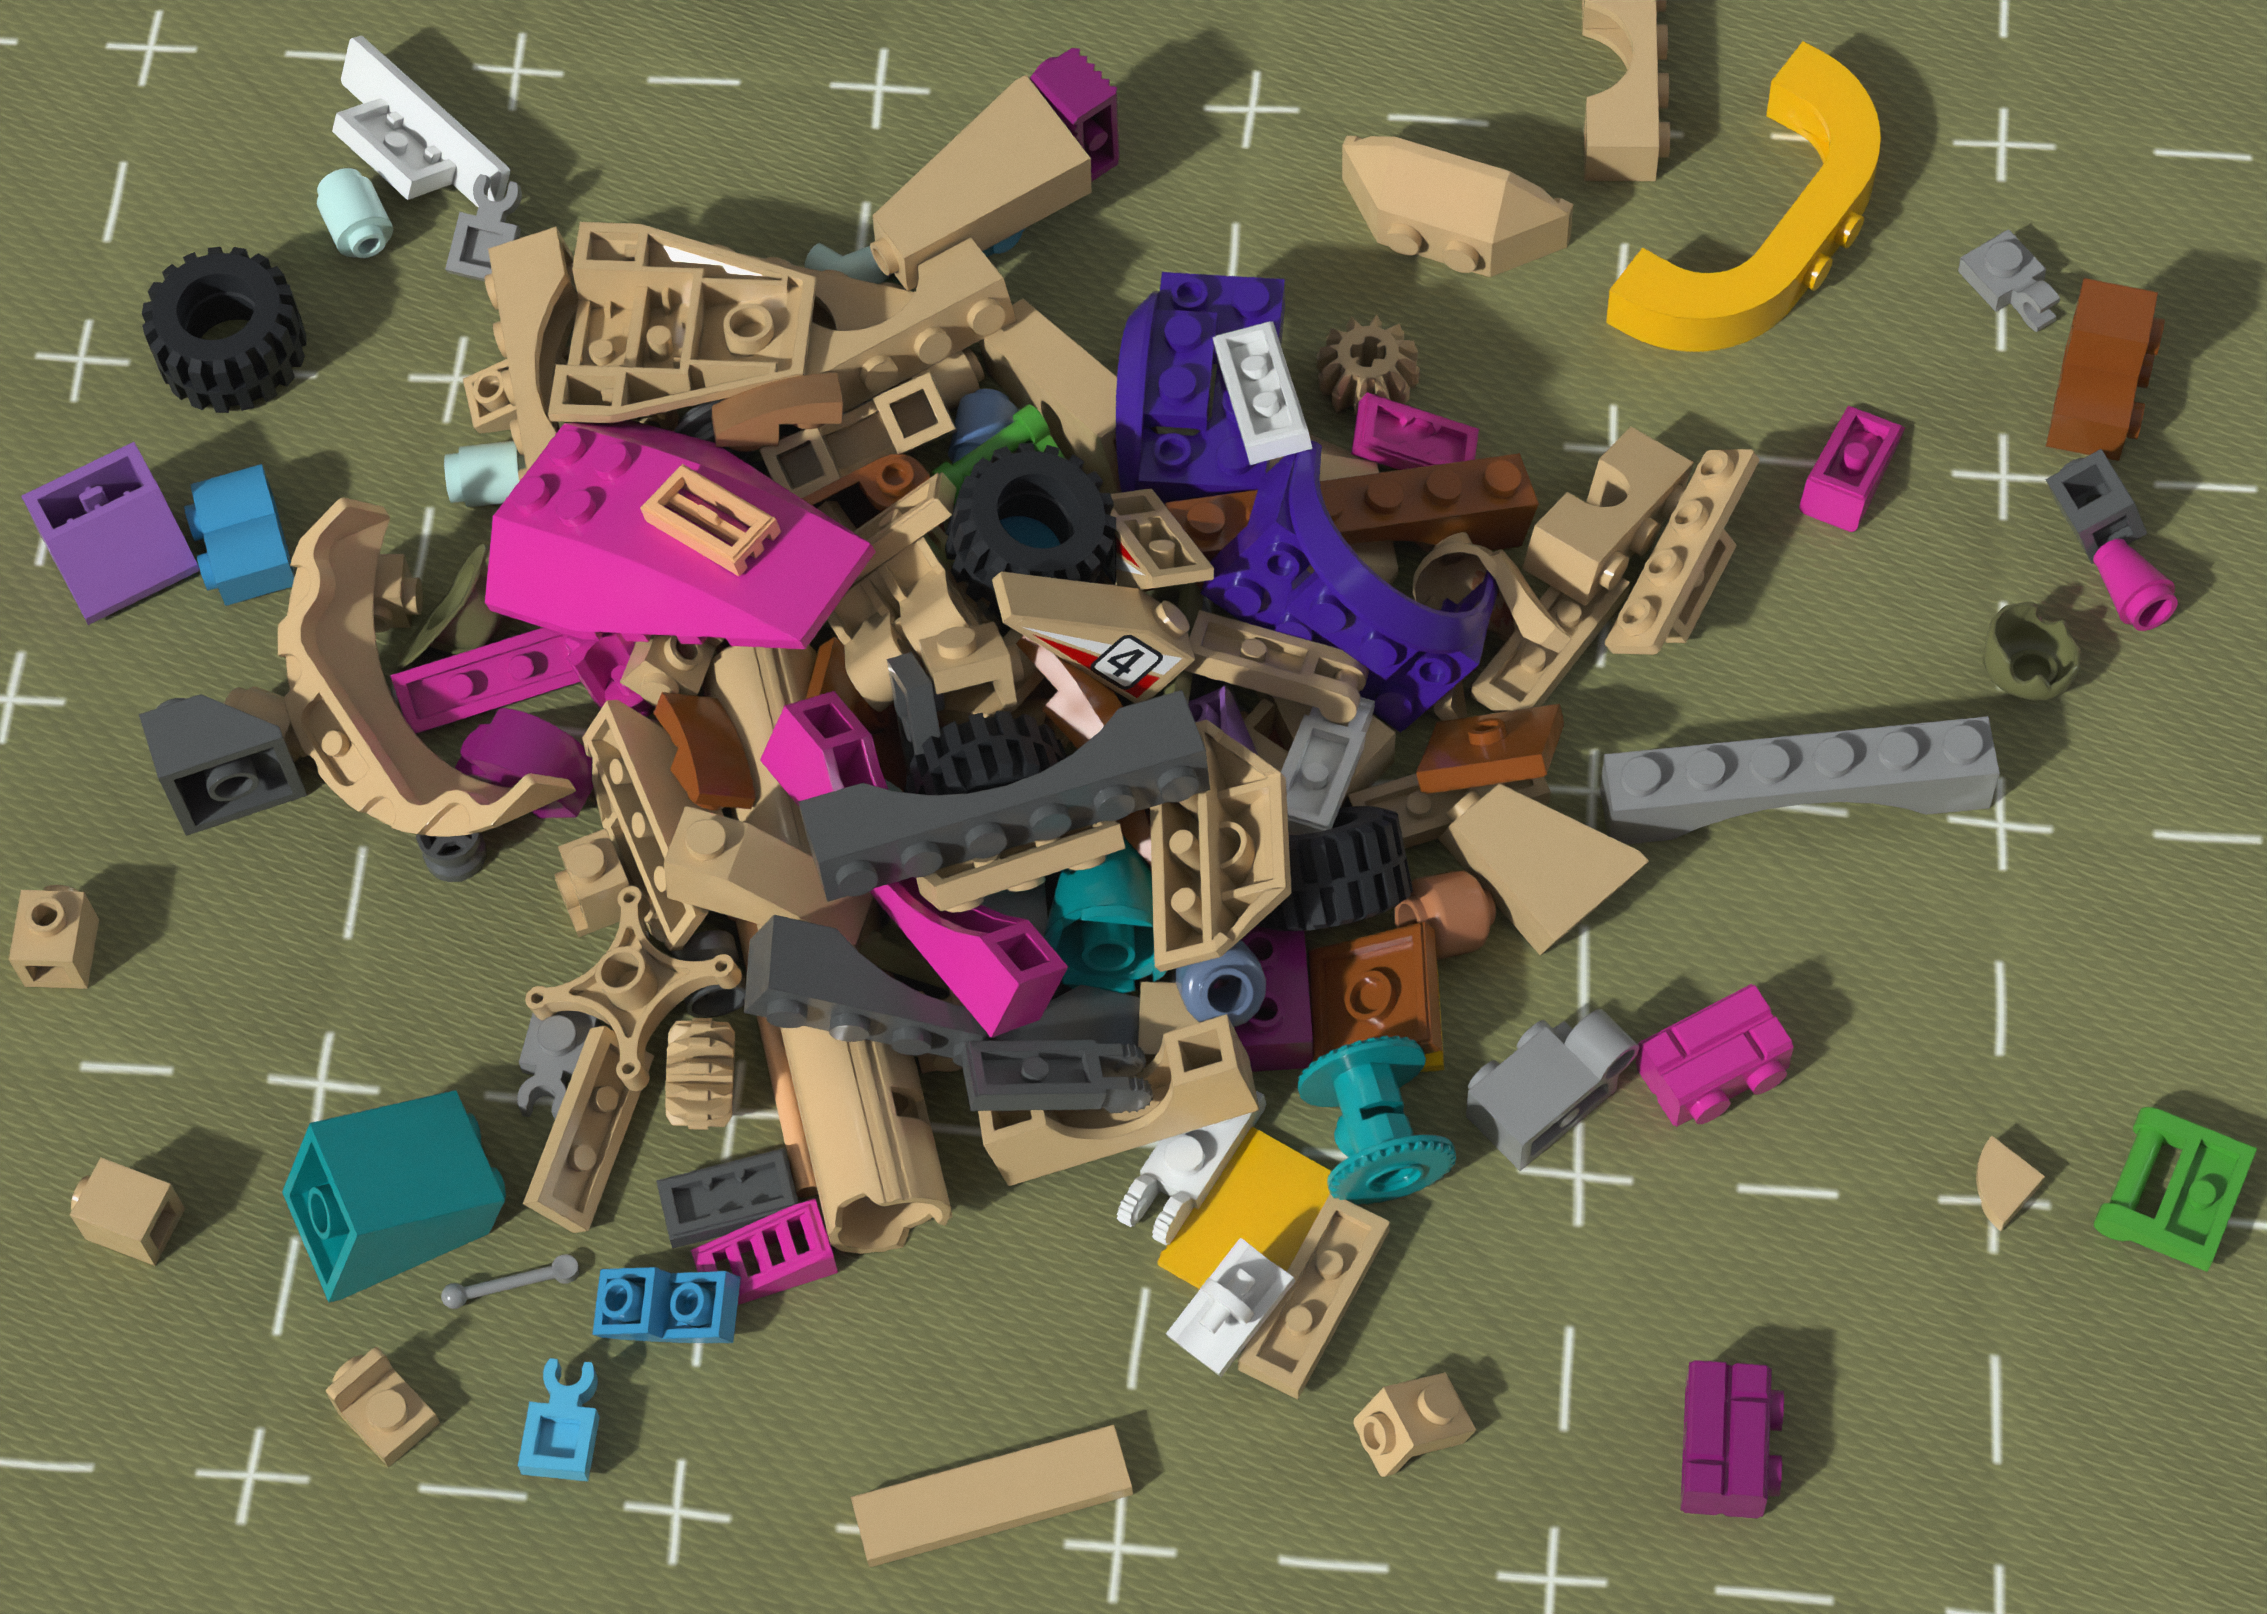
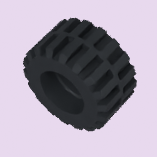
M221 247L208 248V255L197 257L196 253L193 252L184 256L185 264L178 268L171 264L162 272L165 281L163 283L153 282L148 290L151 301L143 303L142 316L145 324L142 327L165 384L170 385L172 393L180 400L188 397L192 407L204 410L209 404H212L216 413H229L230 406L240 405L241 411L254 408L252 401L261 397L266 402L277 396L275 388L279 384L288 387L295 378L292 367H301L305 355L302 347L307 345V340L290 285L287 284L285 275L278 266L271 268L269 259L259 253L249 258L247 250L233 247L230 253H223ZM228 320L249 321L239 332L227 338L218 340L200 339L210 328Z
M1019 443L1014 454L1011 453L1007 446L997 449L993 452L990 461L983 457L974 465L971 475H966L959 491L945 535H948L945 544L946 559L955 560L951 573L956 582L968 581L969 586L966 594L975 602L982 597L990 602L988 610L997 615H1001L992 579L1000 572L1095 583L1113 544L1112 538L1116 531V517L1110 515L1114 507L1111 494L1099 493L1103 480L1095 471L1089 474L1081 470L1084 464L1083 460L1074 454L1069 461L1059 457L1060 448L1046 445L1044 452H1037L1034 449L1033 443ZM1012 516H1025L1036 519L1053 531L1061 545L1052 548L1026 546L1012 538L1003 528L1000 520Z
M996 711L994 717L984 718L983 713L969 715L970 721L958 725L954 721L944 726L943 735L940 737L930 736L922 744L924 754L914 755L909 765L912 774L906 776V789L908 793L921 795H951L979 792L1007 786L1041 773L1067 758L1060 739H1056L1054 731L1046 724L1038 726L1034 717L1022 714L1018 718L1013 719L1010 711Z
M1374 806L1342 807L1339 809L1332 829L1301 835L1289 834L1291 894L1259 922L1257 926L1278 931H1305L1339 926L1384 913L1411 896L1413 888L1398 813Z

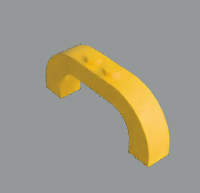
M1802 41L1771 81L1766 116L1807 139L1818 151L1823 165L1758 251L1748 261L1733 269L1716 273H1699L1680 268L1642 247L1609 290L1607 324L1639 341L1669 350L1686 352L1720 350L1748 342L1767 332L1791 311L1808 288L1816 291L1821 286L1832 266L1833 260L1831 257L1839 246L1845 249L1849 248L1864 223L1862 215L1871 197L1881 143L1880 124L1874 104L1860 81L1844 65L1823 51Z

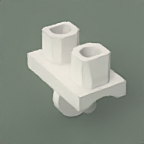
M1240 1237L1166 1334L1180 1347L1222 1377L1296 1281L1293 1276L1271 1262Z

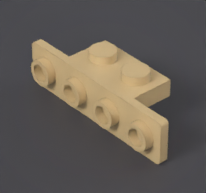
M1752 449L1708 450L1703 455L1605 640V645L1611 653L1654 655L1661 650L1665 641L1666 643L1687 642L1737 546L1724 528L1759 463V458Z

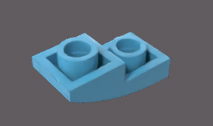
M656 1267L600 1269L592 1335L600 1338L650 1342L733 1343L741 1277L727 1271L669 1273Z

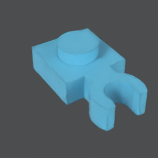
M550 1358L543 1370V1381L550 1395L549 1403L529 1401L518 1468L522 1475L588 1482L600 1417L596 1408L582 1407V1405L595 1394L598 1385L597 1374L592 1362H584L580 1380L574 1385H562L559 1383L562 1370L558 1359Z

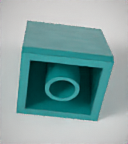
M457 1090L309 1123L282 1191L328 1303L342 1300L488 1235L506 1199L503 1178L497 1168L490 1167L481 1147L479 1124L472 1113H466Z

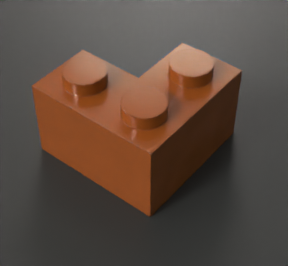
M2087 278L2083 279L2066 343L2046 447L2091 455L2102 449L2107 459L2119 461L2125 439H2138L2145 403L2134 401L2136 388L2147 389L2154 357L2158 354L2165 319L2154 317L2158 292Z

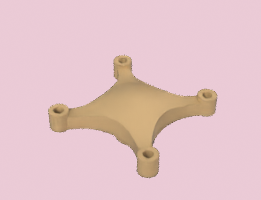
M627 886L620 891L617 897L618 904L621 907L620 924L612 945L599 962L589 971L568 983L548 988L543 986L533 987L526 994L525 1002L540 1020L555 1016L559 1011H579L607 1023L615 1031L619 1043L620 1061L617 1064L616 1073L629 1090L639 1091L647 1086L650 1079L649 1073L644 1067V1053L647 1042L665 1016L684 998L703 987L718 984L724 989L736 987L742 979V972L734 960L726 954H720L706 961H683L669 957L657 950L651 944L645 929L644 917L650 911V903L638 887Z

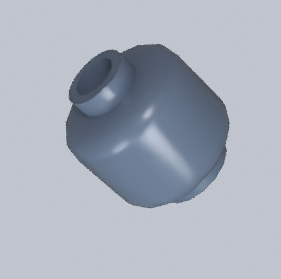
M1238 941L1222 957L1176 968V986L1187 1011L1198 1022L1227 1014L1233 1027L1246 1023L1259 1011L1265 998L1266 978L1261 964L1243 941Z

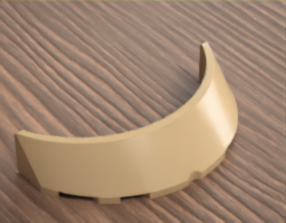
M345 497L338 499L298 542L290 566L297 567L290 594L287 616L278 624V656L286 657L287 678L290 690L284 697L286 709L298 741L305 754L310 755L316 761L320 777L343 801L358 812L367 813L377 820L392 826L391 828L427 836L450 837L483 832L574 793L576 789L568 779L532 773L525 775L513 788L492 785L477 780L458 771L440 759L415 734L397 707L390 692L379 659L375 636L374 586L379 554L390 516L383 506Z

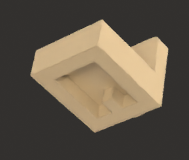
M378 1347L373 1348L365 1356L357 1355L345 1362L335 1373L333 1383L326 1389V1393L337 1413L388 1468L440 1423L433 1410L392 1368L387 1356Z

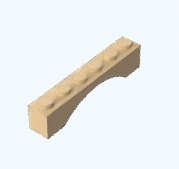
M557 227L488 248L492 273L485 275V285L493 307L499 310L500 321L493 323V332L498 348L503 357L507 358L509 367L508 370L501 372V378L507 398L511 405L516 407L517 418L510 420V430L515 446L520 455H524L526 468L518 471L519 481L560 429L558 421H549L548 411L556 364H560L569 335L574 327L578 296L572 270L574 255Z

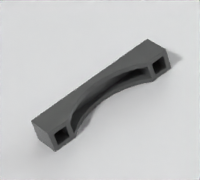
M1180 690L1119 708L1104 727L1072 755L1041 773L1007 786L969 794L921 795L895 792L860 783L798 801L808 844L827 902L846 896H860L874 888L911 877H925L936 872L938 869L973 860L974 858H990L1003 850L1037 840L1055 839L1068 831L1102 821H1116L1130 813L1163 803L1184 801L1194 794L1211 789L1206 749L1184 693Z
M773 915L749 942L744 1013L765 1017L770 1024L777 1027L798 1028L807 1026L829 1031L833 1038L841 1041L858 1042L866 1039L889 1044L894 1051L905 1055L930 1053L953 1058V1062L961 1067V1054L964 1044L969 1041L1095 1040L1096 1044L1121 1043V1045H1127L1129 1043V1045L1136 1044V1047H1138L1139 997L1081 984L1065 994L1051 999L1040 1020L991 1038L965 1006H958L924 995L888 976L861 955L836 928Z

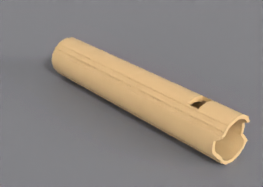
M810 645L806 649L729 646L711 659L702 682L704 697L717 698L730 717L742 743L753 781L756 799L752 809L730 807L732 819L749 823L812 856L800 808L763 765L760 758L784 706L806 699L817 658L816 651ZM874 899L856 949L858 952L862 941L873 930L879 932L883 928L876 899ZM757 924L758 930H759L763 925ZM881 969L888 976L895 979L893 972ZM807 1026L798 1028L780 1027L830 1245L843 1252L858 1254L886 1252L887 1250L904 1247L910 1228L923 1224L931 1218H934L938 1224L945 1226L948 1223L947 1221L952 1218L951 1206L914 1055L901 1054L894 1051L889 1044L866 1039L858 1042L837 1040L829 1034V1031Z

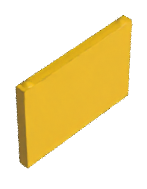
M1252 1126L1200 1208L1196 1209L1194 1207L1173 1241L1166 1249L1161 1251L1160 1258L1157 1261L1158 1266L1200 1289L1241 1237L1263 1256L1287 1272L1330 1194L1327 1178L1331 1170Z

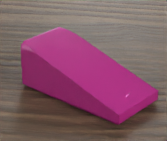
M1848 406L1806 480L1799 505L1800 511L1807 516L1849 532L1856 531L1904 434L1905 427Z

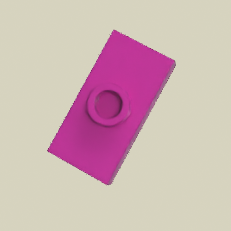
M1367 392L1358 402L1351 454L1398 470L1475 460L1479 429Z

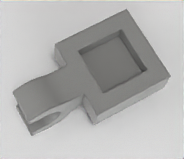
M2009 229L1960 257L1958 272L1995 312L2011 304L2021 315L2025 323L2035 332L2056 321L2057 316L2049 308L2059 303L2060 297L2044 281L2046 268Z

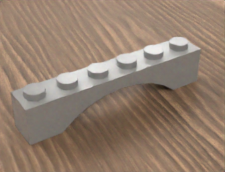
M1987 716L1604 754L1600 792L1607 836L1624 844L1673 840L1698 828L1732 817L1801 804L1833 802L1874 803L1905 808L1926 815L1988 809L1991 806L2000 772L1989 717Z

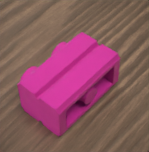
M1750 984L1638 1042L1639 1051L1635 1064L1639 1074L1652 1094L1656 1095L1658 1103L1673 1126L1678 1127L1693 1118L1697 1124H1705L1714 1120L1728 1109L1731 1104L1729 1099L1748 1089H1751L1755 1095L1762 1094L1782 1082L1787 1075L1786 1069L1790 1066L1794 1046L1777 1017L1772 1015L1771 1008L1757 987Z

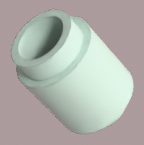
M352 168L339 169L325 176L317 188L319 195L317 207L338 251L344 256L369 258L378 254L390 240L393 234V225L372 182L362 176L358 170Z
M514 441L460 446L459 453L445 454V480L450 502H465L466 507L503 504L513 488L519 483L518 471L526 468L524 455H520Z

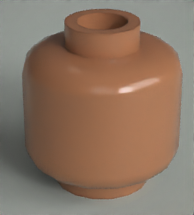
M1449 871L1416 878L1411 882L1413 888L1411 896L1395 907L1396 928L1426 922L1435 929L1437 960L1477 951L1485 944L1490 932V926L1494 923L1496 917L1495 903L1491 893L1487 889L1482 888L1479 881L1467 871Z

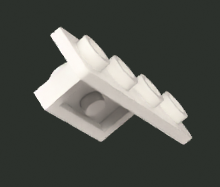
M361 35L351 38L341 82L363 104L337 112L332 132L407 200L453 184L471 202L479 207L473 196V186L480 174L487 175L491 179L488 190L489 200L497 202L504 199L510 176L509 167Z

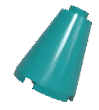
M1124 836L1125 849L1105 855L1106 860L1102 864L1086 870L1075 871L1067 868L1060 872L1044 939L1068 966L1062 978V984L1071 989L1082 984L1123 994L1135 990V980L1153 973V982H1155L1167 972H1160L1155 967L1152 872L1149 864Z

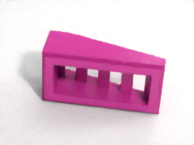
M815 1198L787 1207L691 1250L697 1272H716L718 1270L715 1262L728 1258L732 1273L741 1277L738 1305L838 1273ZM805 1233L810 1250L797 1255L792 1237ZM779 1242L785 1261L773 1266L767 1245ZM754 1250L760 1272L748 1277L741 1254Z

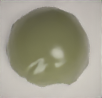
M2027 601L2006 605L1991 619L1986 636L1983 664L1991 681L2003 691L2029 701H2045L2064 694L2076 680L2080 671L2081 648L2072 635L2068 633V626L2065 620L2061 619L2057 622L2044 620L2039 616L2037 604Z

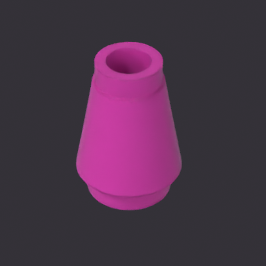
M2113 539L2101 546L2095 553L2093 562L2099 570L2123 623L2133 625L2136 630L2147 631L2158 627L2171 617L2178 605V600L2174 595V583L2130 547L2124 539Z

